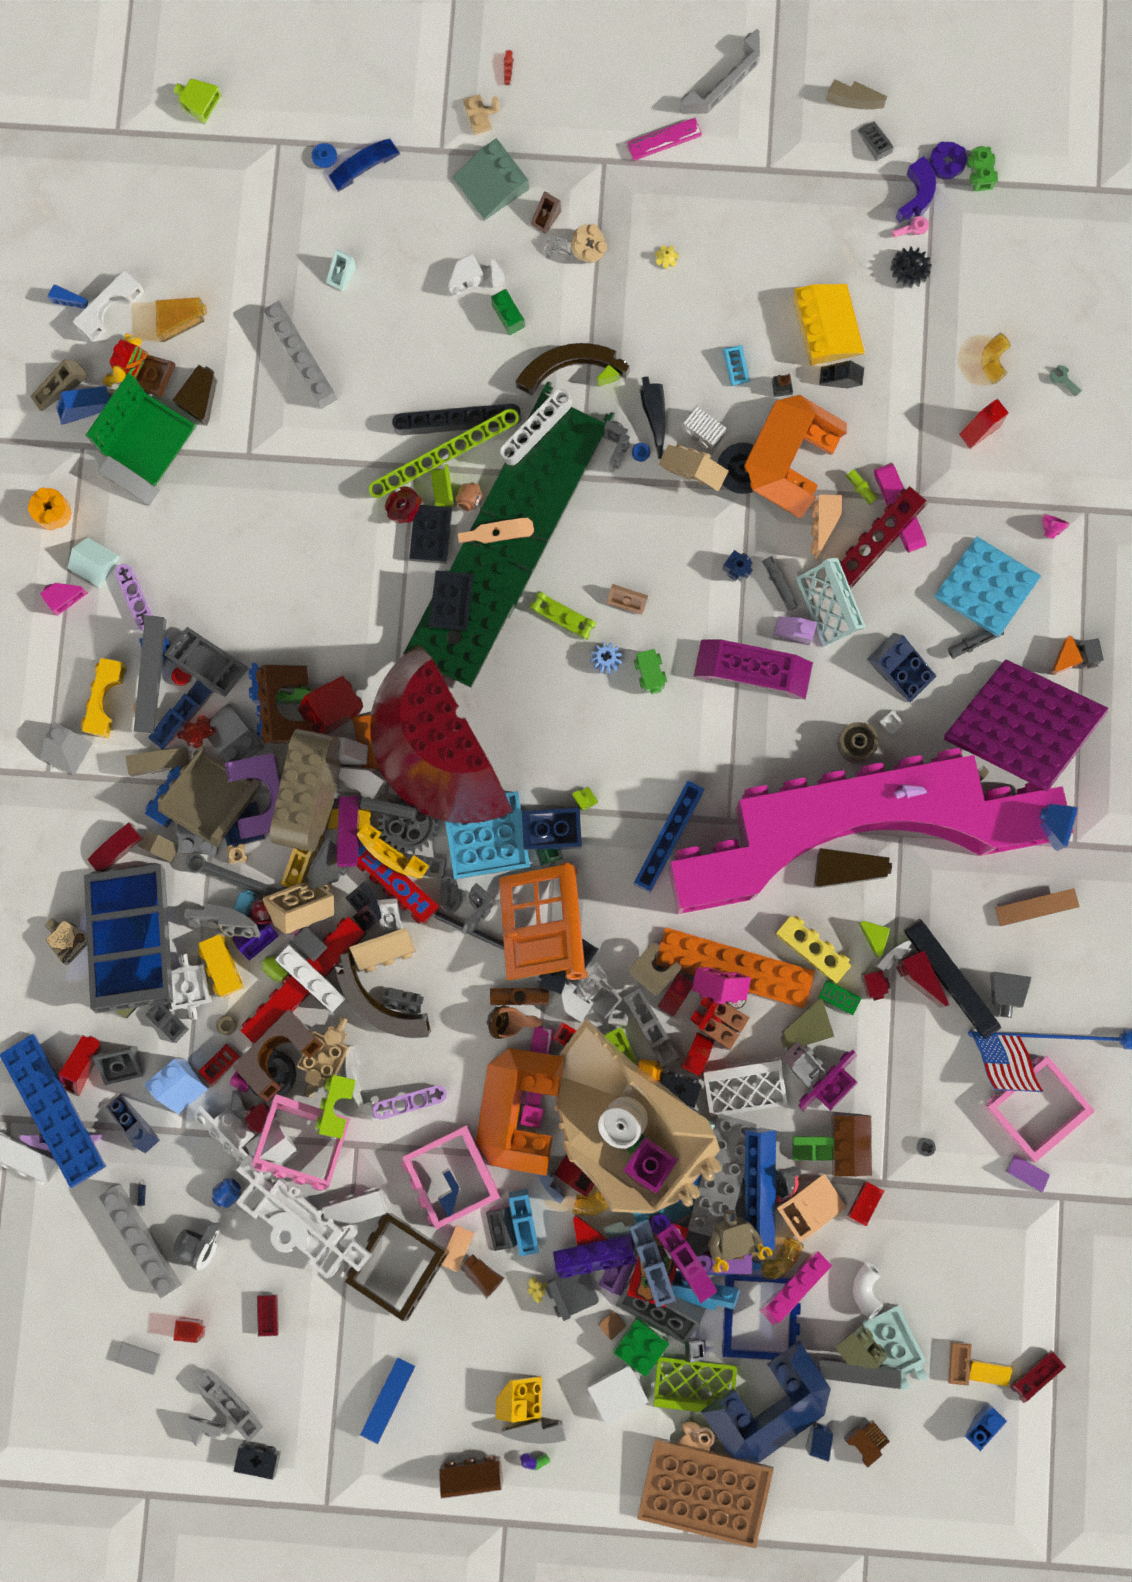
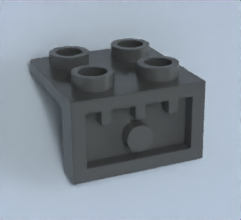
M477 883L471 888L468 899L469 903L478 910L465 923L462 931L464 935L468 931L472 933L479 925L480 918L485 919L493 907L492 902L494 898Z

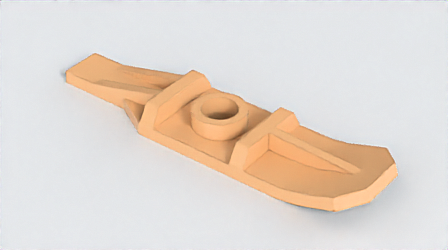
M519 518L482 524L474 531L458 533L459 543L478 541L486 544L530 537L534 532L533 522L528 518ZM494 530L500 531L498 536L492 534Z

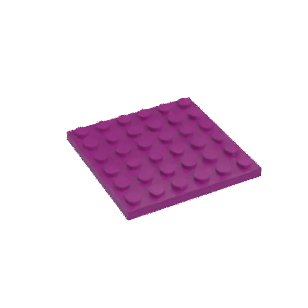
M1005 659L945 733L944 740L1048 792L1106 716L1108 707Z

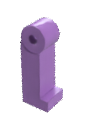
M704 1253L697 1256L706 1273H716L713 1270V1265L716 1262L713 1261L712 1257ZM752 1253L744 1255L743 1258H734L726 1261L729 1265V1269L726 1272L722 1271L720 1265L721 1272L719 1273L752 1274Z

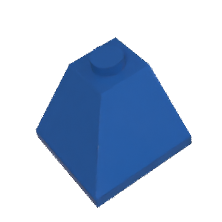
M1051 803L1046 805L1045 808L1042 807L1039 814V819H1042L1040 826L1054 850L1059 851L1068 847L1078 811L1077 807Z

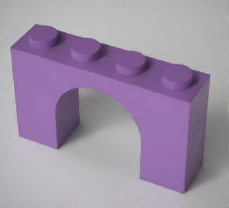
M273 753L224 763L228 782L256 778L263 781L270 791V803L263 813L237 820L241 839L270 833L281 782V776H278L276 769L279 767L277 757H274Z

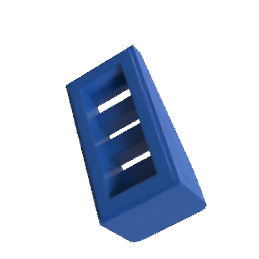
M53 284L47 296L52 303L85 309L89 303L85 298L56 284Z

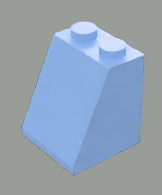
M186 1059L172 1060L144 1084L157 1101L177 1114L182 1112L209 1089Z

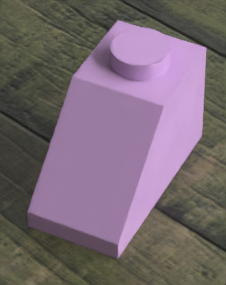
M779 616L773 635L810 645L817 622L800 617Z

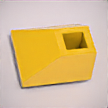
M542 1377L510 1380L496 1398L495 1419L518 1422L541 1418Z

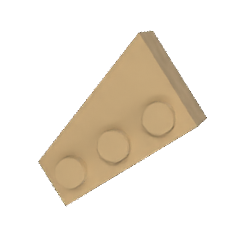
M679 444L676 447L668 445L659 463V466L670 473L688 480H697L699 484H707L717 491L720 490L728 473L727 469L711 460V455L701 451L699 454L698 451L692 448L687 450V448Z

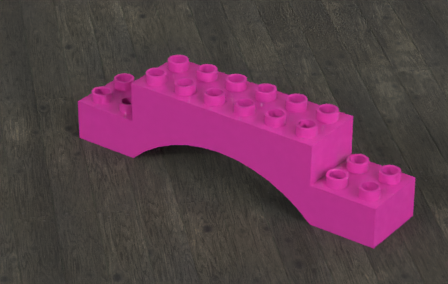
M961 748L941 751L937 753L938 757L932 758L931 763L928 764L923 763L921 755L899 760L898 765L893 766L892 771L885 772L883 763L863 766L860 768L861 772L855 773L856 778L846 779L844 770L821 775L822 779L817 781L818 785L809 787L806 778L793 779L783 782V787L779 788L780 792L769 794L767 785L748 788L744 790L745 794L741 795L742 799L735 808L742 848L739 846L738 839L715 843L713 854L701 856L699 847H690L676 851V861H671L669 874L677 914L753 900L775 874L798 856L833 839L860 832L902 830L923 833L960 845L978 856L1050 843L1040 826L1042 819H1039V814L1042 807L1045 808L1050 803L1067 806L1063 786L1050 788L1047 792L1031 783H1027L1025 787L1017 789V795L1014 796L1011 795L1010 787L989 790L986 792V795H983L975 756L962 757ZM902 784L922 786L927 791L926 794L909 798L905 795L899 799L894 794L895 791L902 788Z

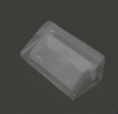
M597 962L587 972L588 978H583L573 992L588 1004L602 988L599 981L606 982L608 980L607 975Z

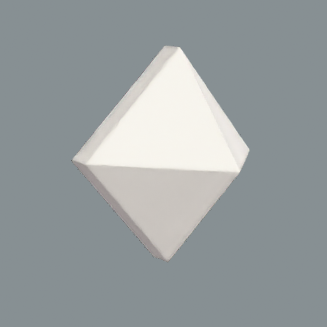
M614 1009L608 1017V1024L616 1027L628 1025V1010Z

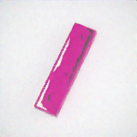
M692 118L627 142V147L633 161L701 137L702 133L696 118Z
M534 1028L530 1051L550 1055L554 1029ZM523 1091L521 1104L540 1107L542 1094Z

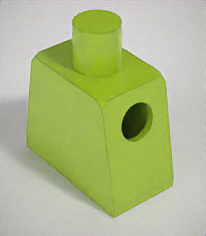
M193 78L189 79L186 86L177 83L174 88V93L179 95L178 100L181 107L203 124L206 123L222 96L218 86Z

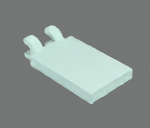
M898 1305L874 1316L872 1319L862 1322L864 1328H868L873 1334L874 1341L880 1344L886 1351L888 1358L882 1364L902 1367V1390L910 1387L904 1375L914 1370L920 1381L928 1378L921 1365L927 1361Z

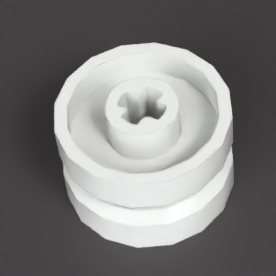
M619 1097L614 1099L600 1116L598 1123L599 1133L609 1145L616 1148H628L637 1142L646 1129L648 1115L644 1106L636 1099Z

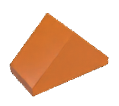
M1067 636L1064 639L1050 674L1056 675L1083 662L1072 636Z

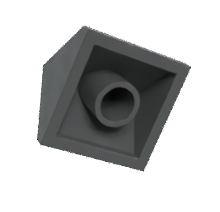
M128 1047L93 1055V1060L105 1085L143 1077L138 1047Z

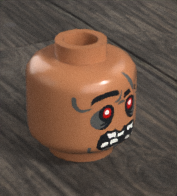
M464 483L455 496L457 506L464 511L475 510L483 498V493L480 490V486L476 483Z

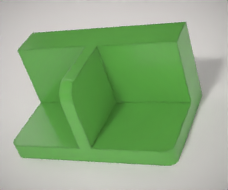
M792 1136V1159L831 1161L834 1137Z

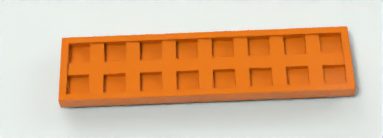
M665 927L655 965L669 968L678 962L682 966L679 972L695 976L696 968L711 967L723 973L738 972L751 977L749 993L805 1009L815 971L667 927Z

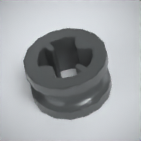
M923 1138L918 1141L917 1151L919 1154L927 1157L934 1154L936 1146L932 1140ZM924 1142L926 1144H931V1148H929L930 1151L928 1153L927 1151H922L921 1147H924L922 1145Z

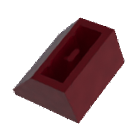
M567 1154L554 1173L556 1177L585 1197L588 1196L595 1185L574 1162H570Z

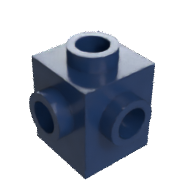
M734 550L724 563L722 570L727 572V576L732 580L741 582L743 578L748 579L751 575L753 562L745 553L740 554Z

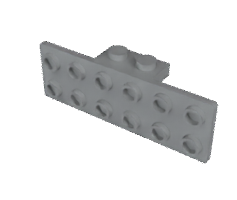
M723 1114L718 1115L714 1134L720 1151L714 1158L719 1161L721 1170L717 1173L713 1172L715 1176L711 1181L706 1180L702 1175L698 1190L700 1196L695 1200L688 1226L690 1231L711 1237L712 1232H714V1225L725 1221L724 1211L735 1210L737 1199L742 1198L744 1191L741 1184L742 1180H745V1130L756 1129V1124Z

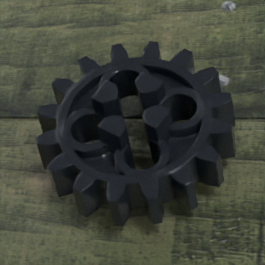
M910 246L909 251L902 248L901 253L897 252L896 258L892 259L891 263L893 265L890 268L891 271H894L892 278L897 277L896 283L902 281V287H905L906 284H909L910 288L913 287V284L919 287L921 281L925 283L931 273L929 270L932 264H928L930 257H924L925 251L919 253L920 248H917L916 251H913L912 246Z

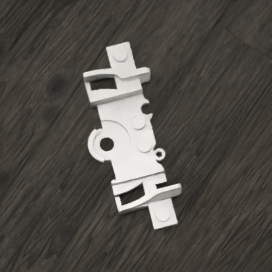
M248 1154L236 1171L250 1181L251 1184L236 1203L253 1218H262L273 1227L272 1232H270L272 1246L283 1253L293 1251V1248L296 1246L310 1258L307 1263L327 1279L334 1276L344 1260L354 1269L360 1271L372 1254L353 1239L358 1233V1226L350 1224L343 1229L341 1225L333 1223V1217H330L327 1222L323 1221L321 1215L324 1210H317L304 1198H297L301 1192L299 1187H291L289 1190L287 1185L289 1182L278 1177L273 1183L271 1179L274 1177V1173L255 1170V1167L251 1166L253 1156ZM272 1162L274 1164L282 1166L280 1162ZM258 1190L262 1191L265 1197L252 1209L245 1205ZM284 1230L288 1231L291 1235L290 1240L286 1243L282 1242L279 1237L280 1233ZM332 1249L338 1254V1257L329 1271L326 1272L320 1266L325 1261L329 1250Z

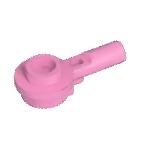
M917 216L913 218L910 225L892 230V235L895 238L907 233H912L913 235L924 234L928 230L929 222L926 218Z

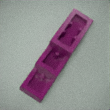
M359 796L340 797L338 867L357 866L359 850L357 834L360 821Z

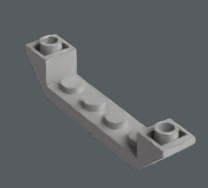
M758 29L753 33H748L743 40V51L747 55L743 58L741 64L738 67L735 66L725 80L721 79L712 92L709 91L703 99L694 91L682 97L680 100V112L682 114H708L759 64L760 32Z

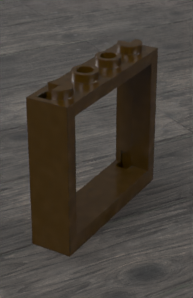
M386 1213V1215H382L379 1219L377 1230L373 1231L367 1239L368 1244L365 1249L372 1254L389 1224L392 1223L435 1252L434 1256L401 1310L356 1281L361 1270L357 1271L351 1266L346 1274L347 1279L345 1283L401 1321H408L450 1251L393 1213Z

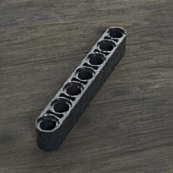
M511 403L400 413L393 417L392 424L394 431L402 436L470 430L490 419L491 414H500L508 409H513L517 412L519 416L517 424H519L521 421V410L518 405ZM507 413L505 421L511 424L516 420V416L512 418ZM474 415L480 416V419L477 421L471 420V417ZM455 417L462 418L461 421L457 423L452 421ZM438 418L443 419L442 423L440 424L434 423V421ZM418 420L424 421V424L421 426L415 425ZM494 421L488 425V428L499 427V424ZM399 422L406 423L404 427H397Z
M918 919L906 927L903 931L918 952L925 951L935 975L982 1038L986 1040L1000 1030L1001 1025L926 924L921 919Z

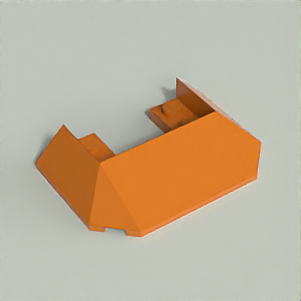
M801 395L775 401L744 464L746 472L749 473L751 479L750 485L752 490L796 517L802 518L816 499L814 493L818 485L790 468L796 453L804 439L827 454L832 455L840 438L847 434V423Z
M508 1048L488 1064L476 1144L490 1166L547 1176L553 1136L516 1130L522 1091L559 1096L565 1057Z

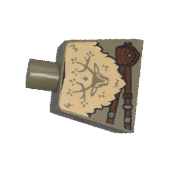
M51 918L45 924V927L51 932L46 938V942L63 964L69 965L87 946V932L68 920H63L59 924Z

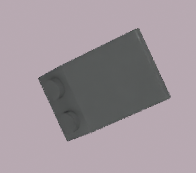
M227 704L199 727L226 763L252 758L264 748L230 704Z

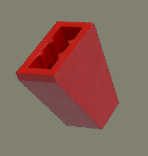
M997 398L983 408L962 430L959 436L971 449L999 429L1009 412Z
M697 1032L680 1067L700 1076L715 1041Z
M81 1036L59 1073L60 1083L64 1089L78 1097L95 1064L93 1055L100 1054L101 1051L99 1041L92 1036Z

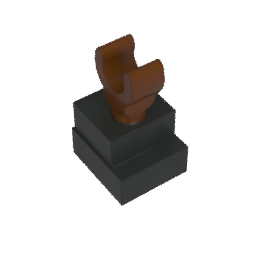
M790 374L773 376L772 387L774 397L793 394Z

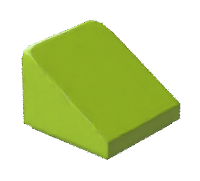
M610 365L607 366L597 377V386L600 387L618 381L619 373Z

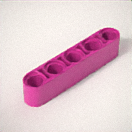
M891 462L873 470L887 506L890 503H895L898 499L897 495L904 488L898 472ZM903 504L899 507V511L907 512L910 507L907 504ZM916 517L900 534L902 543L908 553L927 546L926 538Z

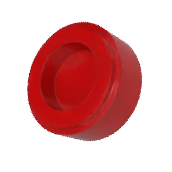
M177 667L171 674L173 682L178 686L189 684L192 677Z

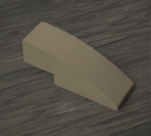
M834 79L828 90L826 100L854 109H881L885 106L887 96L856 81L850 87Z
M187 748L158 750L125 756L128 774L132 777L170 771L172 768L175 769L176 766L182 768L185 764H189Z

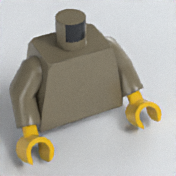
M735 1210L724 1211L725 1221L714 1225V1232H712L708 1242L712 1259L716 1262L713 1265L714 1272H721L720 1265L722 1271L726 1272L729 1269L726 1261L756 1252V1248L759 1250L757 1254L759 1259H765L763 1251H766L769 1257L772 1256V1250L769 1247L763 1246V1240L749 1222L736 1217Z

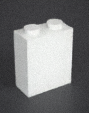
M628 1364L587 1385L589 1390L586 1392L587 1397L591 1403L595 1402L598 1408L595 1412L600 1422L604 1420L606 1425L649 1402L636 1373Z

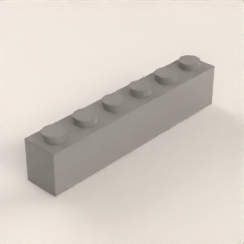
M280 301L263 309L269 323L321 409L338 400L334 390Z
M116 1185L100 1195L99 1199L159 1298L161 1299L182 1285L122 1185Z

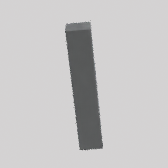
M145 615L134 732L154 734L167 623L164 617Z

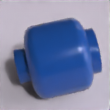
M225 1178L212 1189V1200L218 1207L229 1208L241 1197L242 1188L235 1179Z

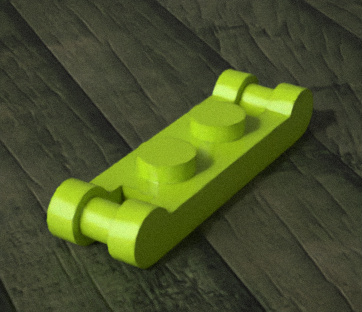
M540 591L536 593V599L534 602H531L529 609L579 637L588 640L591 629H594L597 625L595 621L586 618ZM542 602L547 604L545 609L540 607ZM581 623L585 624L583 630L578 628Z

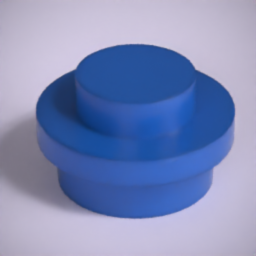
M638 443L633 446L632 457L636 461L644 462L649 458L650 448L646 444Z

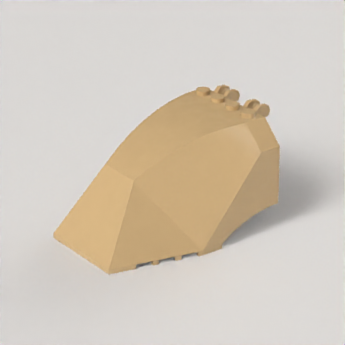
M584 1020L559 1054V1056L565 1057L560 1093L559 1096H555L557 1105L554 1108L555 1111H559L561 1120L559 1129H563L565 1137L563 1146L570 1162H574L591 1179L611 1211L654 1213L679 1200L682 1201L684 1206H691L694 1202L692 1198L696 1199L700 1196L699 1189L693 1182L700 1174L706 1180L711 1181L715 1176L713 1172L717 1173L721 1170L719 1161L714 1158L720 1151V1148L708 1120L690 1109L653 1077L639 1069L589 1020ZM630 1097L640 1102L648 1115L647 1127L642 1134L648 1136L653 1143L678 1159L657 1194L637 1185L623 1172L634 1154L629 1153L625 1148H616L609 1145L599 1133L598 1123L600 1116L614 1099Z

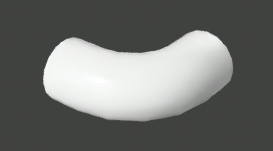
M865 1262L854 1278L852 1291L855 1303L868 1319H872L883 1307L873 1294V1285L881 1276V1273L873 1264Z

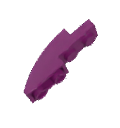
M672 1223L657 1234L658 1239L699 1302L702 1303L717 1292L714 1284L676 1226Z

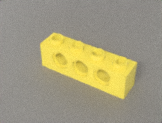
M789 916L775 935L832 983L837 984L852 966L848 963L850 960L842 953L838 955L831 943L820 940L818 938L820 935L814 929L810 928L808 930L803 925L805 922L801 918ZM795 931L803 932L804 939L802 941L795 939ZM811 943H816L819 946L817 954L810 952L809 946ZM826 956L833 957V966L825 964L824 959Z

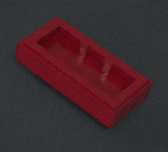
M278 1294L257 1296L258 1337L279 1335Z

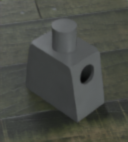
M990 972L992 1004L1001 1005L1000 1017L1012 1018L1013 1007L1023 1008L1031 977Z

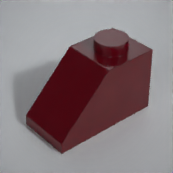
M678 973L657 1007L674 1017L691 991L693 982Z

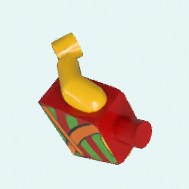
M125 333L124 339H120L118 344L114 346V352L109 361L113 369V375L107 373L102 383L111 388L113 384L122 382L128 373L135 378L137 377L148 354L147 351L140 348L142 340L139 337Z

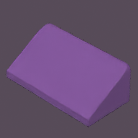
M1015 1154L1005 1171L1042 1193L1050 1174Z
M636 1263L607 1269L599 1286L620 1296Z

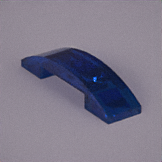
M390 138L379 141L348 158L328 177L339 192L353 184L354 178L382 161L384 164L400 155V152Z

